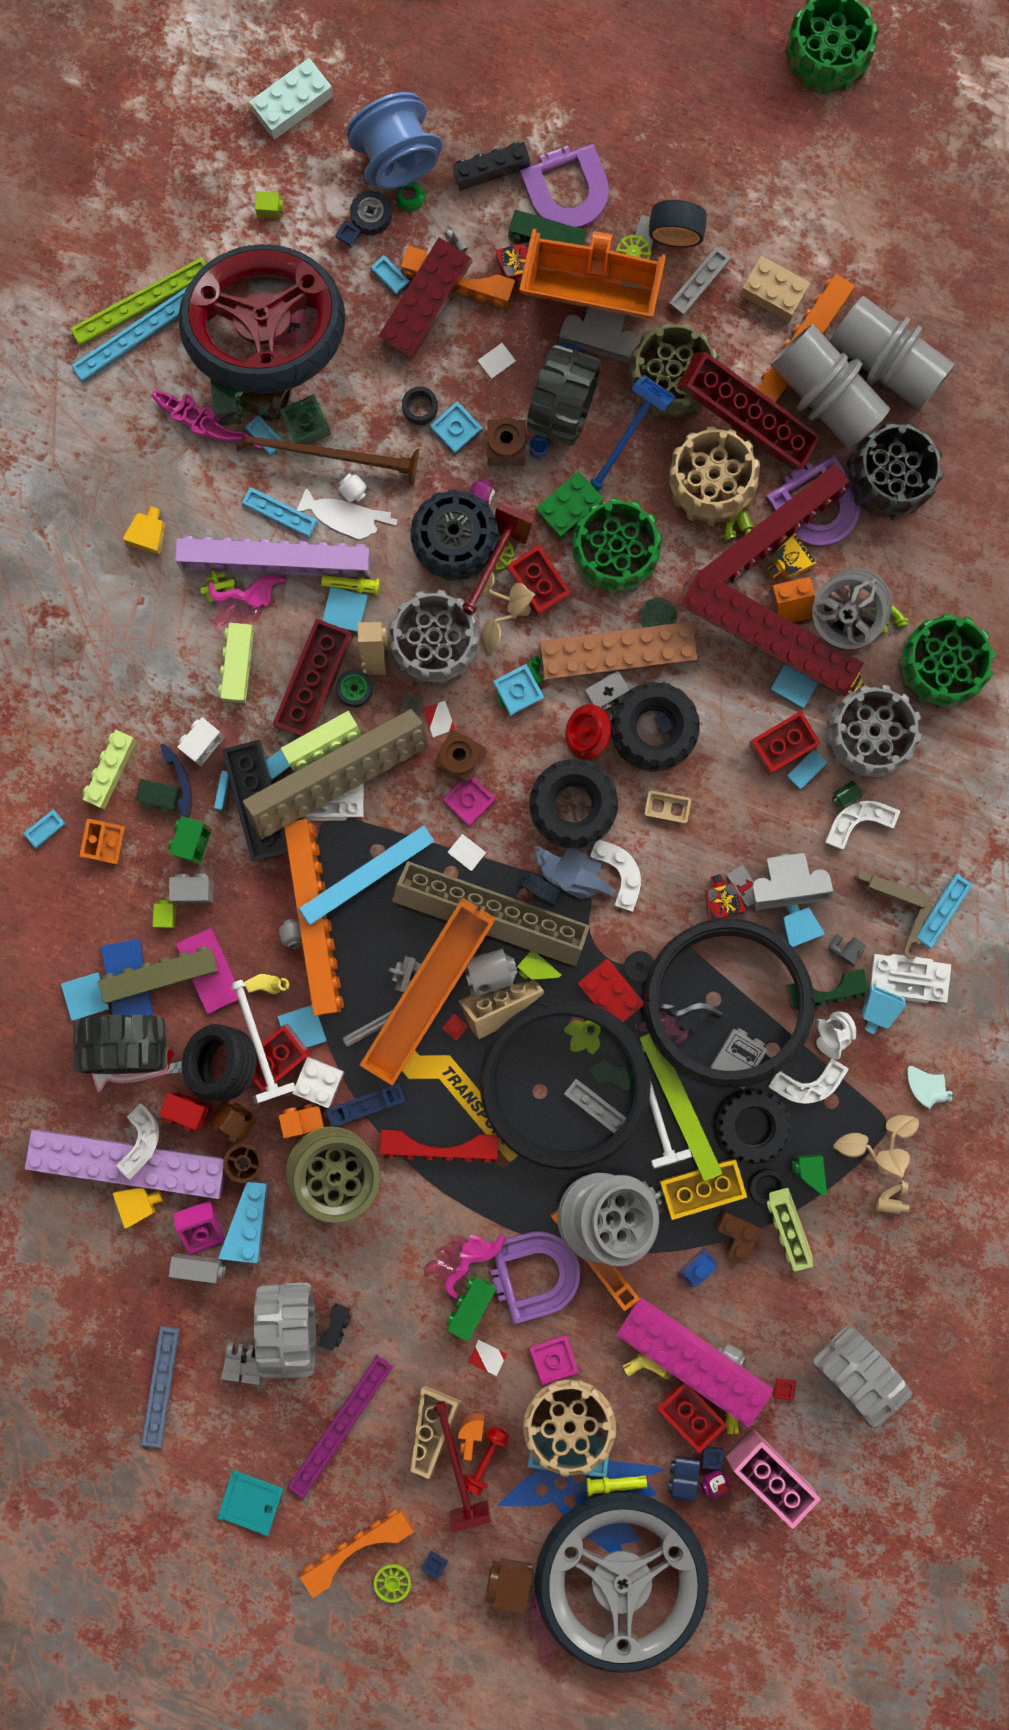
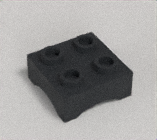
M335 1303L330 1313L329 1329L320 1338L318 1346L333 1351L335 1347H339L344 1333L341 1332L342 1328L346 1329L352 1316L348 1314L350 1308Z

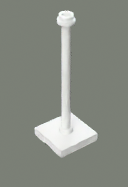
M243 980L231 983V989L236 990L267 1084L266 1092L252 1097L254 1104L296 1090L294 1083L281 1087L274 1083L243 989L246 984L243 983Z
M651 1083L649 1103L665 1152L663 1153L664 1157L650 1162L652 1170L688 1160L692 1155L690 1149L678 1153L672 1150Z

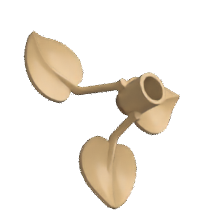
M484 568L480 573H478L477 578H476V582H475V588H476V586H477V584H478V582H479V580H480V578H481V576H482V574H483L485 568ZM493 572L480 597H486L489 592V594L510 601L508 603V612L511 615L497 618L494 622L492 620L485 622L481 637L483 646L489 655H492L501 639V628L498 622L511 618L516 619L517 616H528L531 611L530 601L535 595L522 583L514 584L510 591V598L492 591L491 588L495 582Z
M898 1115L890 1118L886 1123L887 1131L893 1133L891 1135L890 1148L887 1151L879 1152L877 1156L870 1145H867L868 1137L860 1133H850L842 1136L833 1145V1149L848 1157L861 1156L867 1149L872 1155L873 1161L877 1163L879 1173L884 1175L891 1173L903 1178L905 1170L910 1163V1155L902 1149H893L896 1136L900 1138L912 1136L919 1127V1120L907 1115Z

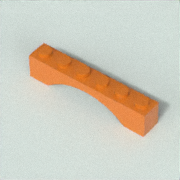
M411 246L407 247L401 264V272L404 276L410 279L415 277L428 255L426 251ZM498 274L482 279L462 278L455 291L463 296H474L475 299L481 302L489 301L497 307L503 308L504 306L508 308L515 289V280Z
M557 1209L554 1213L551 1214V1217L558 1225ZM586 1260L624 1311L640 1299L615 1266Z
M402 1508L391 1510L382 1521L378 1519L369 1525L370 1529L363 1532L361 1530L353 1536V1540L350 1542L344 1541L339 1544L335 1552L331 1554L327 1552L319 1558L320 1561L315 1565L310 1563L304 1567L300 1579L311 1597L314 1598L330 1588L332 1579L339 1566L355 1551L375 1543H398L414 1533V1526Z

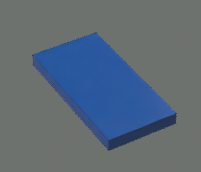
M140 939L101 946L106 974L114 973V976L122 974L121 970L133 968V970L140 969V965L144 964ZM150 992L111 1003L113 1015H153Z

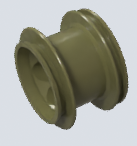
M324 1127L306 1134L296 1143L287 1161L286 1178L292 1195L307 1214L320 1221L340 1223L358 1217L372 1204L379 1189L380 1169L374 1153L359 1136L344 1128ZM332 1151H338L339 1155L336 1159L332 1160L329 1158ZM314 1161H321L320 1168L312 1169ZM355 1161L354 1168L346 1169L347 1162ZM339 1172L338 1179L330 1180L331 1173ZM319 1180L321 1182L320 1187L312 1189V1182ZM353 1180L355 1182L353 1188L346 1189L347 1181ZM332 1190H336L337 1196L333 1199H329L328 1193Z

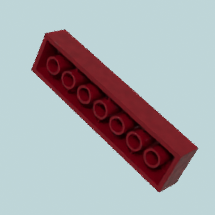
M707 352L695 353L677 385L683 392L791 469L804 468L821 438L818 433Z

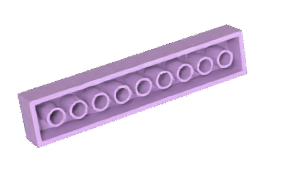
M182 536V538H177L175 561L181 570L211 571V569H215L218 572L322 576L325 574L347 578H359L362 576L364 579H370L372 556L369 547L363 544H355V547H350L344 543H336L335 546H329L324 542L309 545L308 542L299 541L297 544H289V541L280 540L278 543H270L269 540L264 539L259 540V542H251L250 539L232 541L231 538L213 540L211 537L194 539L192 536Z
M38 1129L31 1130L25 1165L26 1170L216 1199L222 1197L226 1174L223 1167L224 1158L155 1148L152 1158L129 1180L119 1170L117 1164L132 1150L135 1144Z

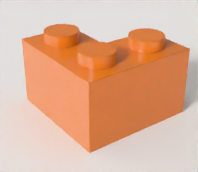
M315 1103L304 1105V1109L298 1111L296 1107L285 1109L283 1114L279 1115L283 1138L301 1135L325 1127L321 1105L316 1106Z

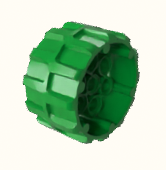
M807 0L804 9L798 10L795 13L785 53L790 57V72L800 78L804 87L821 90L823 94H829L830 91L839 89L846 91L851 88L857 78L861 79L865 76L876 50L875 43L879 33L878 25L874 24L871 17L872 10L868 5L865 7L858 0ZM808 28H809V34H808V35H809V38L807 39V42H806V37H805V36H800V34H801V35H806V34H807V31H808ZM815 28L821 29V31L818 32L815 30ZM810 46H816L817 49H812ZM855 46H857L858 49H863V51L859 50L856 56L854 57ZM842 54H847L849 57H844Z
M613 497L610 502L602 505L594 503L590 506L589 512L582 519H578L571 548L575 561V570L577 573H582L588 580V586L593 589L600 587L609 590L608 593L611 595H615L619 590L630 589V591H635L643 581L651 578L654 574L660 558L663 539L657 530L655 516L653 514L648 515L640 508L639 502L633 501L631 504L620 501L618 497ZM613 517L626 518L634 523L629 522L624 526H620L619 520ZM602 519L604 522L603 532L595 531L588 535L587 529ZM608 525H614L617 528V530L614 532H610L607 530L606 527ZM629 529L633 530L635 532V535L633 537H628L625 534V531ZM644 531L649 539L651 546H649L648 551L644 550L641 542L636 541L639 532ZM600 538L603 540V543L596 545L593 543V540ZM586 542L589 543L592 551L596 552L594 561L590 563L586 560L582 551V547L586 545ZM619 543L622 548L614 550L611 545ZM638 548L640 550V553L638 555H633L630 552V549ZM605 556L608 562L600 563L598 557ZM642 557L645 558L646 565L639 571L631 574L629 571L630 561L637 562ZM618 561H624L627 566L625 568H619L616 565V563ZM609 566H612L613 571L621 575V577L608 576L597 571V569L606 570Z
M943 613L939 618L925 620L903 643L902 656L898 659V666L903 670V686L912 690L917 696L916 701L919 703L926 701L936 704L937 709L965 704L980 693L993 676L991 664L992 660L996 657V651L991 650L987 639L989 633L985 629L982 631L973 624V619L968 616L962 619L953 617L950 613ZM931 631H946V636L942 641L938 638L929 639L927 636ZM961 637H963L971 645V647H962ZM947 639H952L955 642V647H950L947 644ZM921 643L923 645L922 652L926 658L920 663H915V649ZM929 644L935 645L937 651L931 652L928 648ZM961 652L967 653L969 660L962 659ZM943 657H947L950 660L951 664L949 666L943 663ZM973 660H977V675L972 680L970 678L971 669L967 665ZM925 662L932 665V671L925 669ZM958 670L964 673V679L958 678L956 674ZM920 674L924 677L932 676V685L934 688L929 686L922 679ZM938 676H944L946 684H941L938 681ZM952 682L956 685L963 683L966 685L961 693H947L948 689L946 687Z

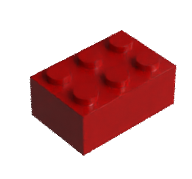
M540 545L507 565V571L515 583H522L535 594L530 601V605L538 617L559 605L571 595V591Z
M800 711L753 738L749 744L767 774L771 775L817 748L821 742L803 712Z
M608 959L577 983L594 1005L612 1013L622 1022L643 1006L641 998Z
M289 1024L283 1025L262 1042L275 1084L312 1054ZM257 1057L253 1081L262 1092L267 1091V1084Z
M170 1092L166 1096L159 1115L163 1117V1121L170 1124H182V1129L192 1132L205 1127L213 1106L180 1092Z
M680 1381L656 1405L657 1410L698 1453L727 1426L725 1420L706 1400L683 1381Z

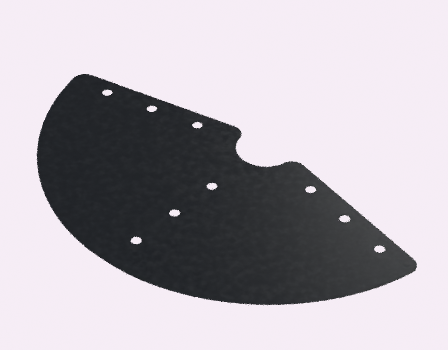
M347 818L345 821H324L316 844L319 845L320 855L317 858L323 868V874L320 877L322 882L325 883L326 890L374 859L370 853V849L374 844H382L386 851L408 835L353 818ZM431 843L326 914L327 919L331 921L332 931L329 934L335 944V950L332 953L338 963V969L335 972L336 976L340 978L341 989H338L339 996L343 997L344 1008H341V1013L319 1016L334 1060L338 1068L345 1071L343 1078L355 1099L392 1085L360 1066L381 1029L348 1047L345 1045L343 1037L394 1010L404 992L395 990L397 982L392 980L394 973L389 972V968L395 969L397 962L403 963L405 956L416 959L415 961L422 964L448 922L392 902L397 883L407 861L443 874L447 866L453 865L459 871L457 879L519 900L517 897L519 889L523 888L517 883L525 870L482 857L471 871L448 853L450 847ZM530 872L547 882L543 875ZM562 891L554 905L533 893L532 899L526 902L527 904L589 925L592 908L591 898L581 900ZM590 927L576 967L539 954L561 976L558 979L535 980L544 990V994L529 1006L556 999H573L593 1004L577 983L606 959L613 964L643 1001L646 981L635 982L629 979L624 971L623 964L616 963L607 958L595 945L590 933ZM486 935L473 957L503 949L506 954L514 958L517 968L530 950ZM691 947L683 951L666 971L659 990V1004L672 1005L676 1010H683L697 1003L708 1004L706 996L709 992L716 991L721 995V1003L715 1006V1008L723 1011L721 1018L708 1015L696 1033H693L692 1029L681 1030L672 1016L664 1011H659L669 1038L682 1053L693 1061L710 1067L732 1029L737 1030L740 1028L748 1033L747 1037L751 1040L757 1038L765 1043L764 1047L770 1042H775L779 1045L780 1050L791 1038L792 1034ZM636 965V968L642 970L643 965ZM464 970L415 1051L419 1056L450 1055L480 1091L481 1065L487 1047L497 1031L478 1039L470 1027H468L456 1041L442 1029L453 1014L469 1025L458 1000L471 995ZM411 973L409 980H412L416 973ZM517 973L514 978L513 984L523 983L532 980H530L529 978L525 980ZM643 1006L623 1021L635 1035L640 1045H642L640 1038L649 1034ZM573 1016L547 1017L522 1028L505 1046L499 1059L496 1074V1089L499 1103L513 1128L535 1145L559 1152H575L589 1149L606 1141L614 1134L564 1094L575 1079L626 1118L633 1106L635 1095V1080L630 1060L620 1043L604 1028L600 1026L601 1031L598 1036L600 1046L594 1054L589 1053L586 1048L578 1052L570 1050L572 1036L567 1034L564 1029L570 1024ZM588 1026L587 1028L589 1033H593L595 1030L593 1026ZM803 1046L795 1059L781 1072L797 1082L811 1083L817 1080L827 1065L806 1046ZM644 1052L649 1067L651 1083L671 1148L675 1153L688 1150L690 1148L646 1052ZM765 1053L759 1065L772 1057L767 1056ZM675 1068L717 1162L732 1159L733 1157L728 1155L718 1142L719 1139L715 1132V1118L718 1116L719 1107H722L726 1098L743 1089L739 1087H716L700 1083L687 1077ZM403 1072L400 1073L393 1085L400 1083L406 1101L367 1115L380 1134L382 1129L402 1130L415 1141L431 1147H453L472 1140L478 1134H485L440 1079H408ZM773 1077L757 1084L746 1086L744 1089L767 1091L784 1103L786 1110L789 1111L791 1116L789 1119L792 1123V1129H790L791 1138L786 1143L787 1147L779 1153L780 1155L777 1158H773L767 1163L750 1164L736 1160L747 1198L671 1220L663 1194L659 1196L663 1202L661 1205L664 1211L659 1214L658 1233L647 1253L691 1249L731 1239V1236L714 1228L722 1210L754 1223L760 1228L773 1223V1218H775L773 1212L770 1213L768 1207L756 1203L749 1192V1182L752 1176L764 1169L774 1170L783 1176L795 1208L798 1210L820 1196V1194L816 1193L792 1172L791 1161H794V1156L822 1155L826 1189L828 1190L853 1170L870 1153L866 1149L865 1153L858 1157L844 1156L833 1149L836 1141L844 1135L860 1133L868 1137L867 1145H870L873 1150L886 1134L887 1121L885 1116L844 1079H842L839 1086L833 1092L839 1098L838 1106L833 1109L825 1106L824 1099L814 1103H797L786 1099L768 1087ZM536 1084H544L547 1087L548 1093L545 1098L537 1099L534 1097L532 1090ZM650 1103L648 1104L643 1122L633 1138L612 1157L585 1168L572 1170L552 1169L536 1165L520 1156H517L508 1166L503 1168L496 1165L495 1159H493V1163H484L482 1159L474 1158V1162H464L462 1158L454 1157V1161H444L443 1157H435V1160H424L423 1156H415V1159H404L442 1192L482 1216L522 1234L544 1231L559 1237L561 1235L558 1225L551 1217V1214L559 1209L561 1199L568 1187L583 1176L593 1173L631 1176L641 1182L645 1181L649 1188L653 1187L655 1192L661 1190L659 1180L698 1169L692 1155L688 1160L652 1170L650 1162L664 1157L663 1153L665 1152ZM748 1108L738 1115L735 1122V1131L739 1139L744 1143L757 1145L764 1142L770 1135L771 1121L763 1110ZM763 1177L757 1184L759 1196L766 1200H769V1193L780 1189L779 1183L773 1177Z

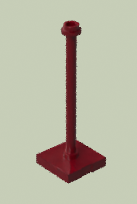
M499 502L494 516L497 521L498 532L503 535L469 601L464 602L462 606V611L465 614L473 615L476 612L477 607L475 605L509 538L511 537L526 544L534 517Z
M439 1401L434 1403L433 1410L434 1413L439 1415L463 1507L450 1510V1527L453 1533L490 1523V1506L488 1500L471 1505L446 1414L448 1405L445 1401Z

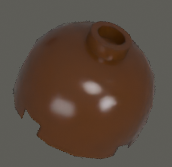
M241 1143L234 1145L227 1151L224 1156L223 1167L230 1179L235 1182L246 1183L259 1175L262 1170L263 1160L256 1147Z

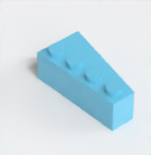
M249 1181L246 1183L218 1259L258 1263L260 1261L269 1182Z

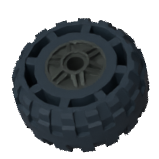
M450 489L447 492L433 494L430 499L425 500L419 506L420 508L414 514L410 529L411 543L418 561L431 574L447 580H463L480 573L488 564L499 539L497 521L492 510L483 499L476 497L468 491L462 492L457 491V489Z

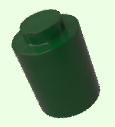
M852 780L833 792L834 797H832V801L836 807L844 809L861 798L863 794L858 785Z

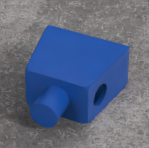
M703 1248L677 1273L689 1287H697L716 1270L717 1261Z

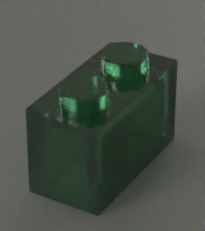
M140 778L135 801L140 803L142 808L151 809L154 806L159 808L158 811L170 813V810L176 811L177 799H179L181 789L177 786Z

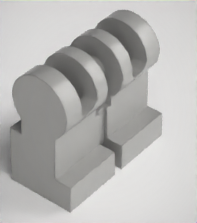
M234 1342L228 1343L221 1375L222 1380L239 1382L242 1375L241 1382L256 1385L261 1383L256 1357L253 1355L254 1345H249L246 1353L247 1362L243 1363L242 1357L245 1354L244 1344H239L238 1353L235 1354Z

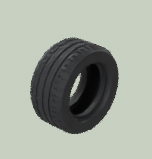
M221 1024L207 1025L198 1030L185 1047L181 1063L183 1078L190 1091L199 1097L222 1102L233 1100L240 1096L253 1080L257 1065L254 1044L250 1037L241 1030ZM225 1044L228 1052L227 1066L222 1076L214 1082L210 1072L211 1061L217 1049Z

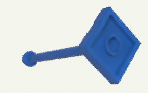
M645 375L631 389L645 398V401L598 476L590 480V484L596 491L604 487L603 480L651 404L664 412L676 398V396Z

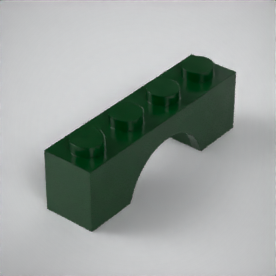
M864 969L842 973L839 985L830 992H821L813 988L815 1007L826 1005V1000L834 999V1003L845 1001L846 996L853 995V999L864 997V993L869 992ZM795 983L788 984L786 988L791 1008L796 1007V1010H798V995Z

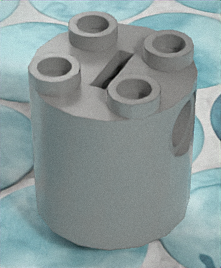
M503 949L472 957L465 968L472 997L513 986L514 978L518 972L514 958L506 954Z

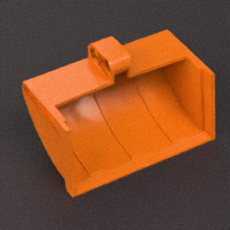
M533 229L519 291L525 296L545 300L551 299L555 302L580 307L586 306L591 309L616 314H627L631 317L650 320L653 319L660 284L663 281L666 255L662 254V257H659L657 262L611 251L613 234L594 231L591 246H583L540 239V233H537V229ZM622 281L639 284L640 289L629 286L625 287L621 283Z

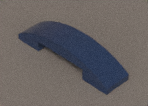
M161 744L160 747L165 763L167 765H175L184 794L183 798L177 799L181 814L184 817L190 818L192 790L187 772L175 753L165 744Z
M400 1083L328 1108L326 1112L331 1126L336 1127L403 1103L406 1100Z

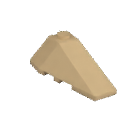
M535 980L513 984L509 989H499L475 997L469 995L458 1000L470 1029L478 1039H481L500 1029L512 1016L542 996L544 990Z

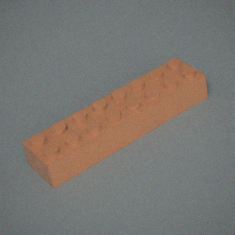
M693 621L540 641L544 681L695 662L698 659Z

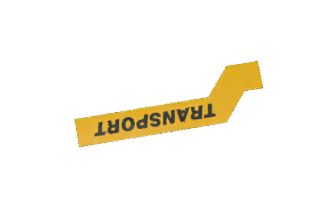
M414 1051L402 1070L408 1079H440L485 1134L497 1135L484 1112L479 1089L450 1055L419 1056ZM498 1137V1149L511 1162L518 1155L509 1149Z

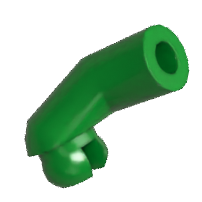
M534 656L528 661V668L537 685L544 681L538 673L542 661L540 657Z

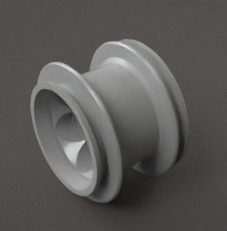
M593 1173L577 1179L564 1193L558 1209V1228L566 1246L582 1259L591 1262H602L617 1267L627 1266L640 1260L652 1247L659 1229V1210L652 1192L640 1180L626 1175L614 1176L608 1173Z

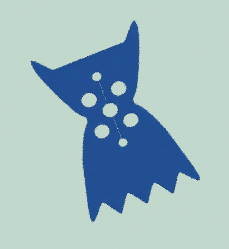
M608 1460L606 1477L609 1479L644 1475L647 1477L663 1469L652 1465ZM534 1468L536 1474L532 1476L527 1475L496 1506H541L552 1502L565 1515L576 1505L590 1499L586 1496V1478L593 1480L602 1479L603 1477L585 1475V1480L577 1483L574 1481L573 1475L563 1477L555 1472ZM558 1477H563L567 1481V1486L562 1490L557 1489L554 1484ZM648 1482L647 1489L610 1492L635 1493L647 1497L657 1495ZM539 1484H545L548 1487V1493L545 1496H539L536 1493V1487ZM604 1493L594 1494L593 1497L603 1495ZM567 1495L575 1496L576 1504L573 1507H567L564 1504V1498ZM629 1523L606 1525L587 1535L588 1538L609 1553L623 1551L621 1544L640 1541V1538Z

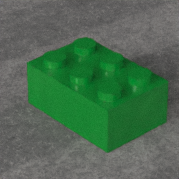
M578 471L536 507L535 514L558 540L562 541L575 529L578 519H582L589 512L590 506L594 503L602 505L604 499Z
M181 816V819L176 821L174 831H176L174 839L171 838L168 845L169 853L178 859L200 865L212 829L205 823Z
M477 1273L474 1277L470 1276L465 1285L467 1290L465 1295L460 1294L455 1305L458 1308L456 1312L451 1311L446 1322L448 1325L447 1331L467 1342L471 1338L497 1289V1285Z

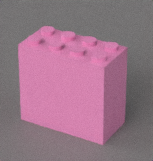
M754 1429L726 1456L733 1471L792 1529L821 1500L811 1484Z

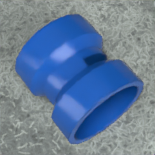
M534 436L530 440L529 452L533 458L542 459L547 455L548 441L545 437Z

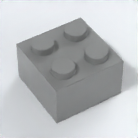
M175 874V877H169V901L173 903H214V880L206 874H194V877L187 876V874Z

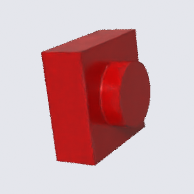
M453 1014L442 1029L457 1041L469 1025Z

